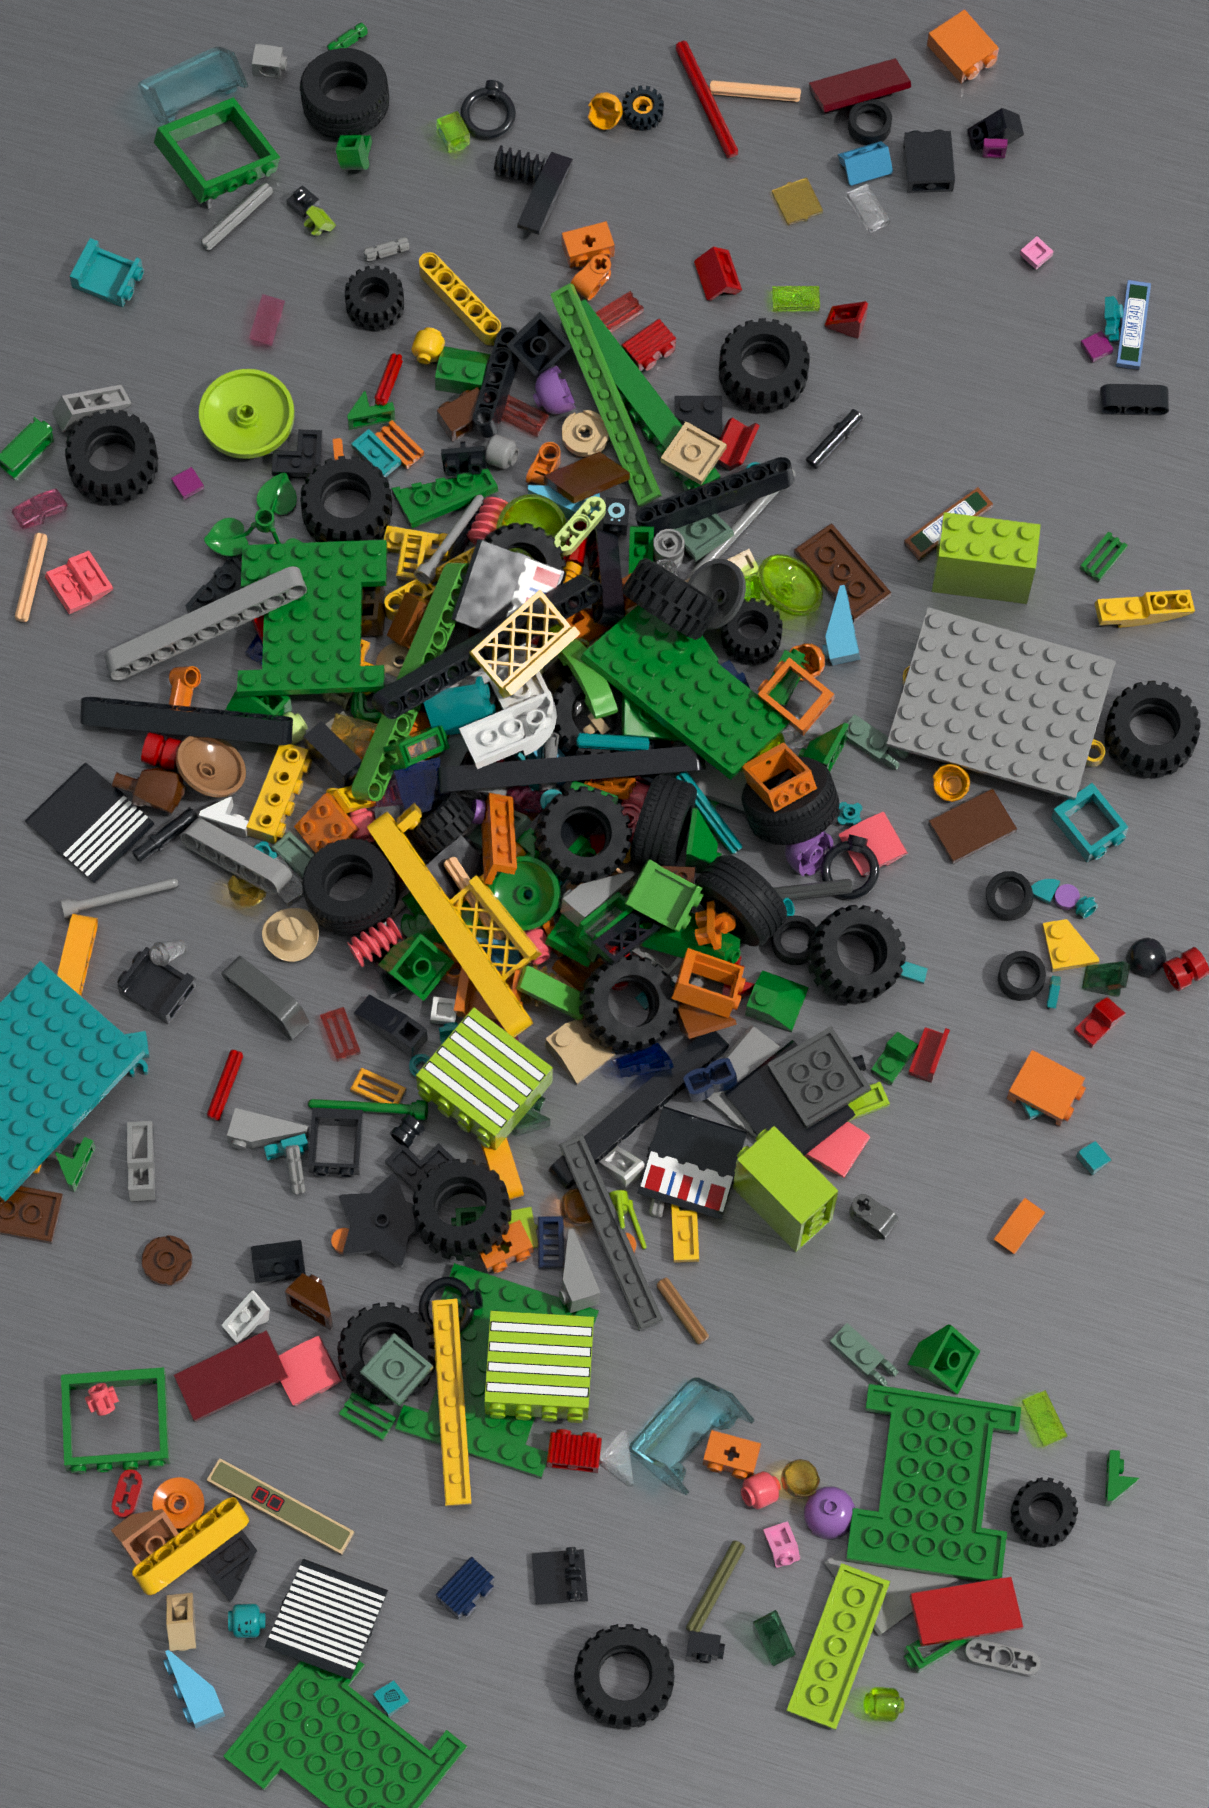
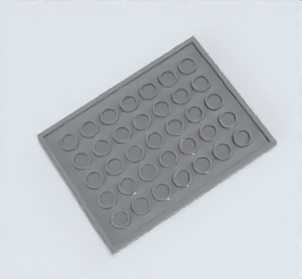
M928 607L886 746L1075 800L1116 660Z

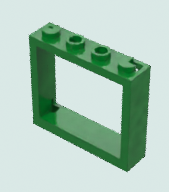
M234 97L158 127L154 139V144L199 203L210 199L214 200L219 195L227 192L231 193L246 184H253L256 180L265 176L270 177L272 173L276 172L281 158ZM231 120L261 159L206 181L177 142Z
M164 1367L61 1375L63 1448L66 1471L84 1474L86 1470L97 1469V1472L105 1473L111 1472L112 1468L123 1467V1470L126 1471L129 1469L137 1470L138 1466H149L150 1469H157V1467H164V1464H170L167 1382ZM100 1383H105L108 1388L111 1386L126 1387L157 1384L160 1451L73 1457L70 1390L90 1389L92 1386Z

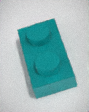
M370 429L351 443L352 449L364 460L370 461L372 468L378 467L384 477H387L401 465V459Z

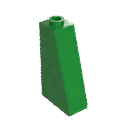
M692 912L688 914L691 916V920L685 930L681 928L679 932H676L664 926L641 944L642 947L684 958L687 948L733 964L738 961L741 954L740 939L730 933H722L721 949L714 950L711 943L699 946L695 937V929L699 928L696 923L695 914ZM643 922L639 925V928L650 929L651 924L650 922Z

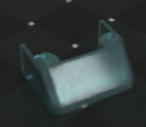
M220 46L204 51L137 84L156 120L164 125L176 119L175 115L179 113L178 110L216 92H224L225 95L236 92L238 86L248 87L235 53Z
M695 1377L687 1381L629 1445V1451L666 1486L687 1495L689 1491L682 1484L686 1469L681 1463L713 1428L718 1430L729 1429L738 1418L751 1424L755 1419L733 1393L699 1377Z

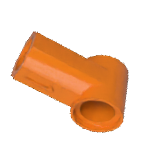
M195 666L175 667L170 671L169 681L172 685L169 704L191 705L193 690L201 682V673Z

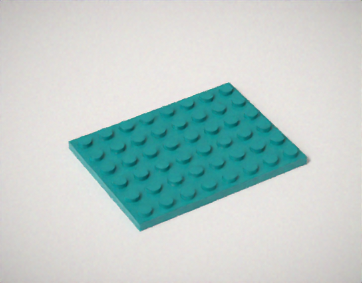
M41 961L0 1002V1197L5 1202L145 1055V1052Z

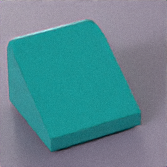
M1096 1141L1078 1151L1076 1155L1077 1159L1091 1175H1094L1112 1161Z

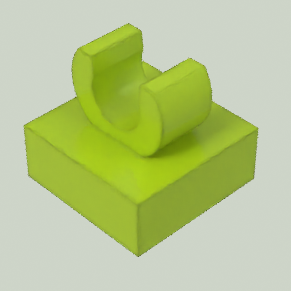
M311 206L306 211L310 218L304 222V226L310 228L315 224V229L311 232L312 235L319 236L323 230L331 232L336 226L323 209Z

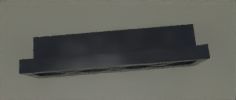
M635 910L593 941L586 957L593 963L603 957L613 966L661 930L664 925ZM643 922H650L651 928L642 929L639 928V925ZM634 934V941H625L627 937ZM615 946H618L619 952L616 955L609 952Z

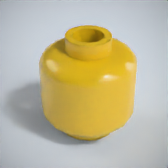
M426 327L424 330L416 333L411 352L417 358L416 360L422 364L437 362L444 349L445 339L437 329Z

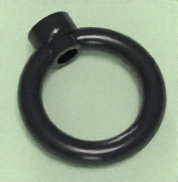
M487 80L485 88L471 92L462 103L460 111L462 123L466 130L475 137L496 139L505 135L514 124L516 117L514 103L503 92L504 85L499 81ZM482 97L490 100H500L507 112L504 123L493 130L478 128L470 119L472 104Z
M849 834L848 841L836 844L824 856L821 864L823 882L833 881L831 865L835 857L842 852L853 851L860 853L869 863L870 873L864 885L854 889L852 893L835 896L846 900H854L867 895L875 887L879 878V862L874 852L867 846L868 839Z
M438 1278L431 1282L423 1291L419 1301V1315L422 1316L423 1322H427L431 1334L434 1335L433 1321L429 1315L430 1300L437 1290L443 1287H453L462 1294L461 1304L464 1308V1313L459 1320L461 1333L470 1324L474 1310L483 1307L482 1295L478 1289L470 1290L458 1278Z

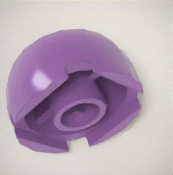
M557 366L549 368L539 375L536 379V393L533 394L536 405L538 407L543 406L547 412L551 414H564L576 409V406L573 405L575 401L566 380L560 379L558 376L561 371Z
M824 831L808 841L786 845V860L801 876H805L804 874L811 876L821 869V864L828 848L831 849L833 847V839Z
M823 1487L816 1490L808 1498L804 1507V1520L815 1536L823 1539H837L850 1530L852 1511L855 1505L852 1498L844 1490L837 1487Z

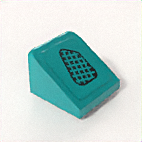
M394 1680L373 1693L374 1699L388 1717L410 1702Z

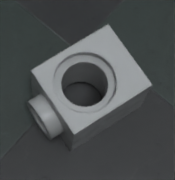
M255 44L252 59L253 76L280 79L282 70L285 71L287 67V57L283 54V47Z

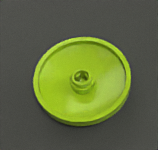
M240 369L220 376L206 389L199 405L200 426L207 441L221 453L235 458L250 459L271 453L288 438L294 424V404L288 389L279 379L261 370Z

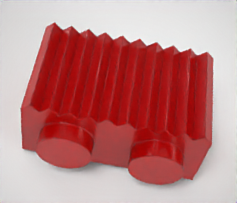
M657 319L625 341L621 346L642 372V370H650L655 366L657 360L661 357L667 358L675 351L676 337L660 319Z
M557 1429L556 1433L550 1432L547 1467L598 1473L602 1438H597V1434L591 1432H583L582 1436L571 1435L572 1432L565 1429Z

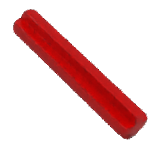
M393 353L389 357L374 396L377 405L381 404L384 406L388 402L403 363L401 354Z
M232 1049L228 1055L207 1111V1117L212 1120L219 1121L243 1059V1053Z

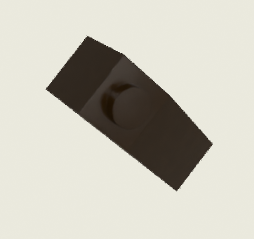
M384 586L362 588L361 636L383 635L385 619Z

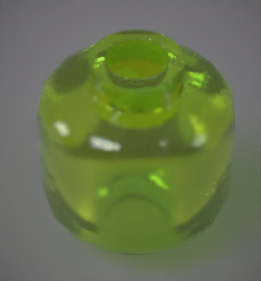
M873 1687L869 1693L865 1694L864 1712L873 1721L894 1722L898 1718L899 1713L904 1711V1699L900 1697L899 1692L895 1688Z

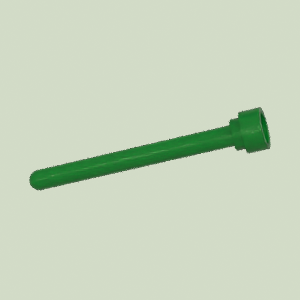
M311 1099L308 1101V1107L311 1109L363 1110V1112L410 1114L416 1120H427L428 1102L425 1100H416V1102L411 1104Z

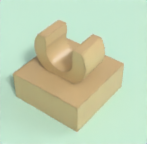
M592 713L588 715L592 723L583 729L588 734H596L599 731L601 734L607 735L612 731L602 717L595 719Z

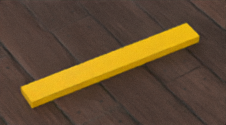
M458 1300L432 1301L445 1506L472 1505Z

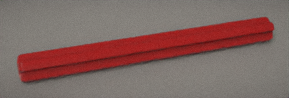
M683 40L676 43L675 49L726 157H736L738 155V148L687 41Z

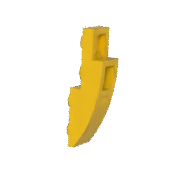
M1190 590L1145 592L1142 597L1097 599L1094 603L1099 625L1118 624V628L1164 622L1195 612Z

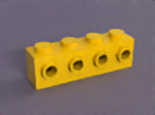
M293 744L279 745L246 826L248 836L271 844H276L278 837H283L286 830L284 822L287 816L292 815L295 807L294 797L296 794L299 795L303 787L302 777L311 768L312 759L309 757L308 749Z

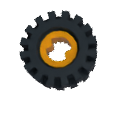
M642 85L638 86V90L635 87L631 88V93L627 91L622 100L623 120H626L628 126L632 123V129L636 130L637 126L639 131H643V127H647V131L651 130V125L654 128L657 127L658 122L662 121L664 111L662 95L660 93L657 95L655 88L650 91V86H646V90L642 88ZM641 104L647 106L646 111L638 110Z

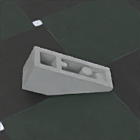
M122 385L62 395L52 414L63 432L72 430L75 425L80 426V420L86 416L88 418L93 417L92 413L99 411L102 414L106 413L107 409H113L114 413L129 407L132 403Z
M630 871L580 884L574 890H568L561 899L562 906L560 912L578 927L582 920L617 892L622 896L633 887L635 873Z
M235 1108L228 1129L227 1140L232 1147L239 1150H245L246 1148L256 1149L270 1144L281 1143V1140L305 1134L306 1138H308L309 1129L306 1125Z
M572 1228L568 1230L562 1287L559 1291V1296L562 1304L567 1305L569 1312L573 1313L598 1305L601 1292Z

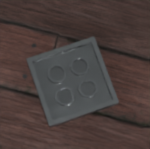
M832 1026L767 1063V1067L806 1129L871 1091L870 1085Z

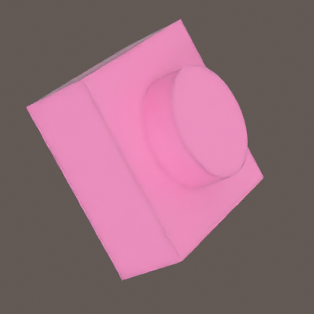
M1036 236L1020 250V255L1037 270L1053 256L1054 251Z

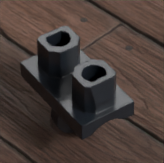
M462 441L460 442V448L441 449L443 470L449 477L457 476L462 470H469V473L475 475L481 474L482 469H486L484 446L466 447V442Z

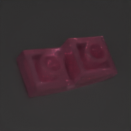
M262 294L249 339L272 346L285 304L284 300Z
M57 488L19 504L12 509V514L22 529L44 524L45 517L67 511L68 504Z
M528 785L514 786L507 791L506 796L513 797V810L520 813H540L543 810L540 805V798L549 789L532 791Z

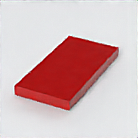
M1012 1577L911 1593L909 1596L921 1646L1010 1632L1023 1628Z

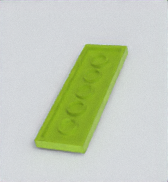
M841 1563L786 1710L788 1713L833 1730L837 1729L890 1581Z

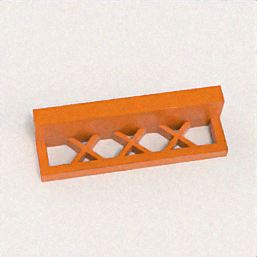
M489 793L485 801L486 809L484 820L481 823L484 884L492 885L497 872L515 874L517 859L513 797Z

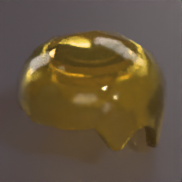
M234 875L227 883L230 898L239 907L250 908L256 906L267 895V892L242 878L237 879Z
M797 1459L786 1464L781 1474V1483L784 1491L789 1496L802 1499L816 1493L820 1477L813 1464L807 1460Z

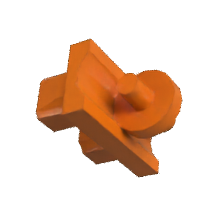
M714 901L707 902V910L695 913L696 923L699 928L695 929V937L699 946L711 943L714 950L721 949L722 933L727 934L735 928V917L728 914V912L716 913Z

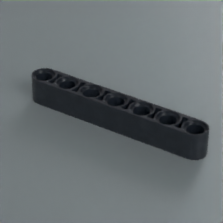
M778 457L638 509L635 514L637 525L654 527L655 537L661 530L677 529L786 489L794 483L791 461L786 457Z

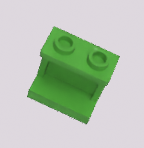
M648 859L624 904L679 932L681 928L685 930L691 920V916L688 914L692 906L697 908L703 897V894L700 893L702 887L685 880Z

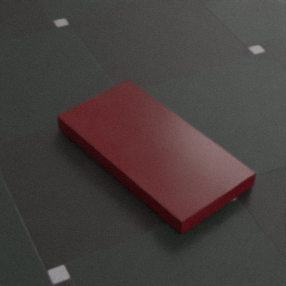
M896 58L809 82V89L824 112L911 88V80Z
M266 1330L174 1374V1377L193 1420L197 1422L288 1378V1375Z

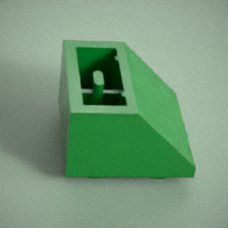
M236 689L225 710L282 716L292 710L291 698L287 695L238 697Z

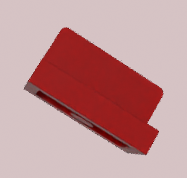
M713 246L695 259L694 263L707 300L712 301L723 292L736 295L742 291L729 250Z
M733 417L728 419L719 439L727 444L717 464L729 471L741 466L760 425L754 423L747 427Z
M926 1027L924 1028L908 1075L932 1083L950 1029L945 1028L944 1033Z

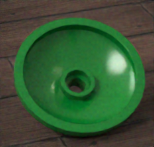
M519 856L516 857L517 869L515 874L497 872L492 885H488V887L522 930L530 931L543 926L556 912L560 901V885L556 874L546 863L533 857ZM530 890L532 897L527 899L525 895Z

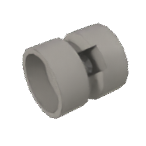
M674 529L661 530L654 538L653 561L668 571L677 569L681 566L684 559V538Z

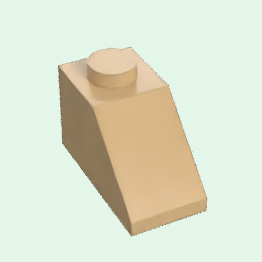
M193 1593L167 1595L166 1625L170 1651H186L196 1648Z

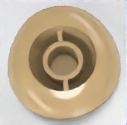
M288 908L280 910L268 918L262 929V938L265 946L273 955L284 961L295 962L308 957L313 952L319 938V927L312 914L307 910Z

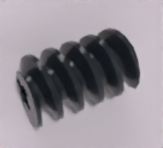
M500 145L495 158L494 171L497 168V174L501 176L506 170L508 178H511L515 172V179L520 180L524 174L525 182H529L533 177V183L535 184L545 164V158L540 162L539 154H536L532 160L530 152H527L523 158L521 150H518L513 155L511 147L504 153L503 146Z

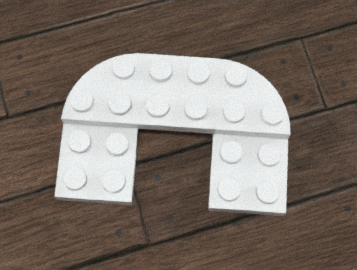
M514 650L513 663L523 664L526 651ZM509 653L500 657L497 661L509 662ZM496 666V675L501 681L508 677V666ZM482 668L449 687L473 685L476 682V677L482 676L484 684L490 682L503 709L500 712L459 728L477 769L520 751H523L526 756L538 750L548 740L555 728L557 719L556 707L552 694L548 690L540 671L513 695L505 699L499 694L498 690L500 689Z

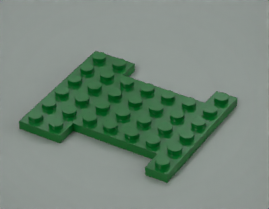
M387 540L242 545L241 589L285 568L294 566L300 569L307 592L304 596L264 614L262 670H238V697L378 692L385 687L384 665L361 666L362 588L387 586Z
M454 1263L449 1277L462 1280L470 1290L478 1289L483 1298V1307L474 1310L470 1324L460 1333L468 1455L542 1479L547 1465L548 1452L526 1445L536 1417H531L530 1420L516 1419V1416L505 1415L503 1419L491 1418L490 1414H485L491 1311L587 1316L594 1317L595 1325L599 1310L589 1307L570 1313L567 1305H563L559 1297ZM445 1287L441 1300H458L460 1320L464 1313V1308L461 1304L462 1294L453 1287ZM436 1388L428 1412L403 1405L395 1431L441 1446L438 1388Z
M869 1384L865 1411L890 1415L878 1512L853 1508L846 1561L980 1582L1002 1578L1007 1532L982 1528L993 1431L1017 1435L1022 1407Z
M360 1660L351 1680L300 1661L223 1757L264 1791L282 1770L328 1808H420L464 1753L467 1746L446 1730L432 1749L429 1750L353 1690L350 1684L365 1667V1664Z

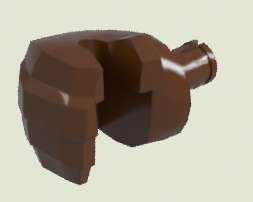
M163 768L144 769L137 779L116 772L112 783L114 788L132 792L133 805L140 807L147 805L165 811L170 816L178 808L186 786L183 784L184 779L180 773L165 771Z

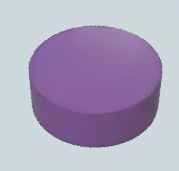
M473 800L471 807L475 814L472 821L473 824H481L484 820L486 809L484 800Z
M1064 884L1057 888L1054 901L1059 908L1071 910L1076 907L1075 905L1079 901L1080 894L1075 886Z

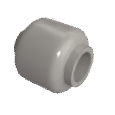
M494 435L490 440L484 442L486 463L502 469H507L510 465L513 466L516 463L519 448L516 447L514 440L501 435Z

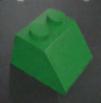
M444 346L439 356L435 374V390L462 394L467 390H473L477 387L481 390L491 354Z

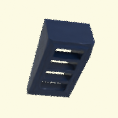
M538 1216V1268L564 1267V1216ZM544 1224H558V1229H544ZM544 1234H558V1239H544ZM558 1244L559 1249L544 1250V1245ZM544 1255H559V1260H544Z

